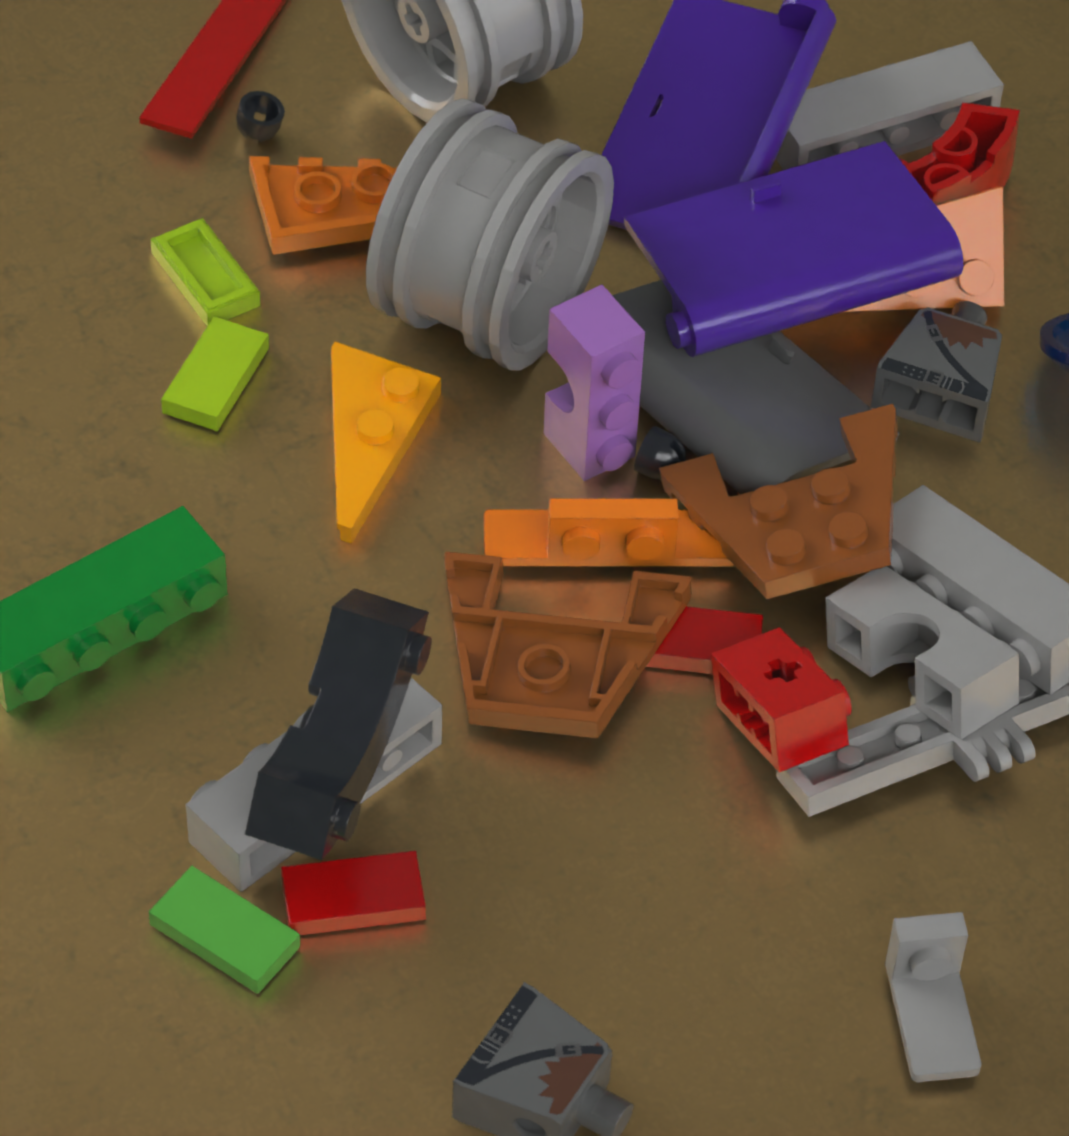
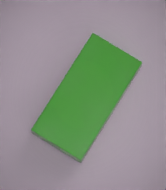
M191 866L149 911L151 926L256 994L262 991L300 948V934L194 866Z

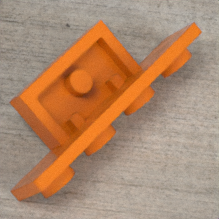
M549 498V509H489L484 512V555L502 557L503 566H735L722 553L719 541L707 529L701 530L689 518L688 510H678L677 499Z

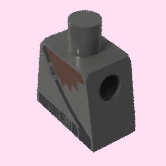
M961 301L955 304L951 314L932 308L920 309L877 366L871 408L875 409L894 404L896 416L980 443L984 433L1002 334L998 329L985 325L987 322L985 310L978 304L970 301Z
M525 982L453 1081L452 1118L497 1136H574L581 1125L601 1136H620L629 1122L634 1105L606 1089L610 1081L612 1050L609 1045L549 998Z

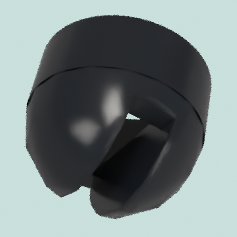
M252 91L245 94L240 100L236 114L237 128L246 138L249 136L252 139H258V142L272 139L279 131L285 114L282 102L274 95L263 91ZM255 112L266 115L265 121L254 119Z
M654 426L647 433L639 448L634 463V470L651 479L661 480L659 468L686 461V450L676 436Z

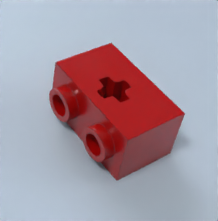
M780 627L711 653L716 706L779 773L849 745L847 716L851 715L852 706L846 688L838 679L832 680L816 664L811 652L804 646L799 647Z

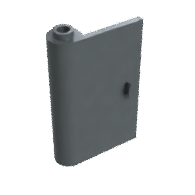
M661 280L612 295L645 331L639 406L667 431L676 436L697 457L713 453L722 479L739 494L755 491L762 486L776 485L813 475L823 469L851 460L841 435L839 418L871 410V408L783 333L778 331L691 357L685 352L684 348H675L670 340L666 326V315L672 312V295Z

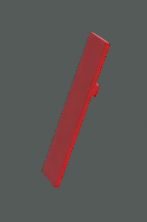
M222 0L139 116V124L192 139L287 0Z

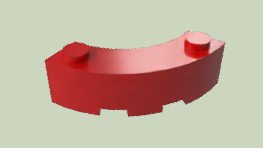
M962 102L960 112L954 123L939 139L933 142L932 152L911 163L901 158L899 159L934 204L959 199L997 186H1001L1004 189L1014 162L1020 110Z

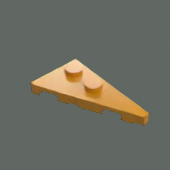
M334 342L331 347L337 529L340 530V540L352 544L441 395V377Z

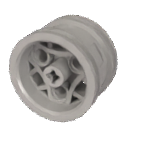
M342 0L350 27L377 77L400 104L426 123L435 113L452 101L464 98L486 107L496 96L498 87L506 82L513 81L522 84L543 77L550 70L560 68L575 56L582 39L583 11L581 0Z
M461 98L448 103L435 113L417 134L404 154L385 193L370 239L366 264V289L370 303L379 312L388 316L399 317L404 323L414 328L426 329L437 323H443L457 329L463 334L465 346L473 354L482 358L494 359L498 365L506 369L520 371L528 367L548 349L549 309L582 294L589 282L606 235L613 203L614 180L612 166L605 156L588 150L582 151L579 145L572 142L555 139L542 144L517 132V127L510 116L498 111L486 110L482 104L472 100Z

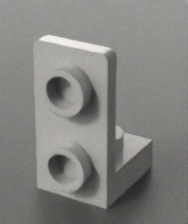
M963 912L894 918L885 966L911 1079L914 1082L975 1077L980 1073L981 1059L960 977V969L968 939Z

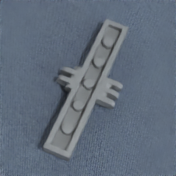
M914 675L908 679L909 689L912 694L910 698L911 706L848 730L849 745L780 773L776 770L777 779L808 817L952 760L961 767L972 781L977 782L989 777L988 764L995 772L1000 773L1012 767L1011 755L1020 764L1035 758L1034 745L1025 732L1069 715V683L1052 695H1049L1028 679L1019 677V704L965 738L960 739L916 709Z

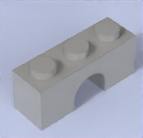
M886 566L872 570L826 597L827 647L870 677L895 664L915 663L916 709L958 738H965L1019 704V653L1006 642L998 640L966 619L959 611L951 609L922 590L916 583L905 579Z

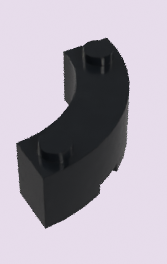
M356 588L332 606L321 650L308 684V692L311 695L317 696L316 702L306 710L299 728L292 725L289 726L271 758L258 771L245 835L322 860L338 839L346 842L350 840L358 823L361 810L360 802L387 746L412 674L420 675L427 663L432 644V638L424 635L428 611Z

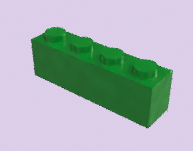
M181 506L1 600V705L9 712L28 701L39 700L46 696L54 687L84 671L95 670L117 653L140 641L153 639L164 628L194 612H202L212 607L220 598L228 595L226 559L223 551L188 510Z

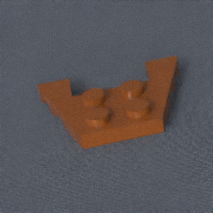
M894 404L839 418L841 435L853 462L852 464L838 468L823 469L813 475L776 485L762 486L755 491L730 497L712 453L659 468L663 489L671 499L677 497L688 509L689 518L701 530L707 529L719 541L722 553L766 599L890 566L894 517L893 485L894 477H896L895 445L896 438L898 437V423Z
M446 551L444 563L469 724L598 739L689 603L692 594L691 576L634 571L623 621L610 622L496 610L495 606L504 575L502 557Z

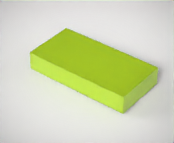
M203 218L151 239L153 256L206 326H208L214 316L229 320L261 306L260 291Z
M214 316L161 398L162 413L218 432L269 349V334Z

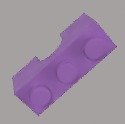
M603 285L597 286L549 309L547 352L562 368L569 382L545 393L544 435L584 481L605 471H613L622 467L629 459L635 457L645 331Z

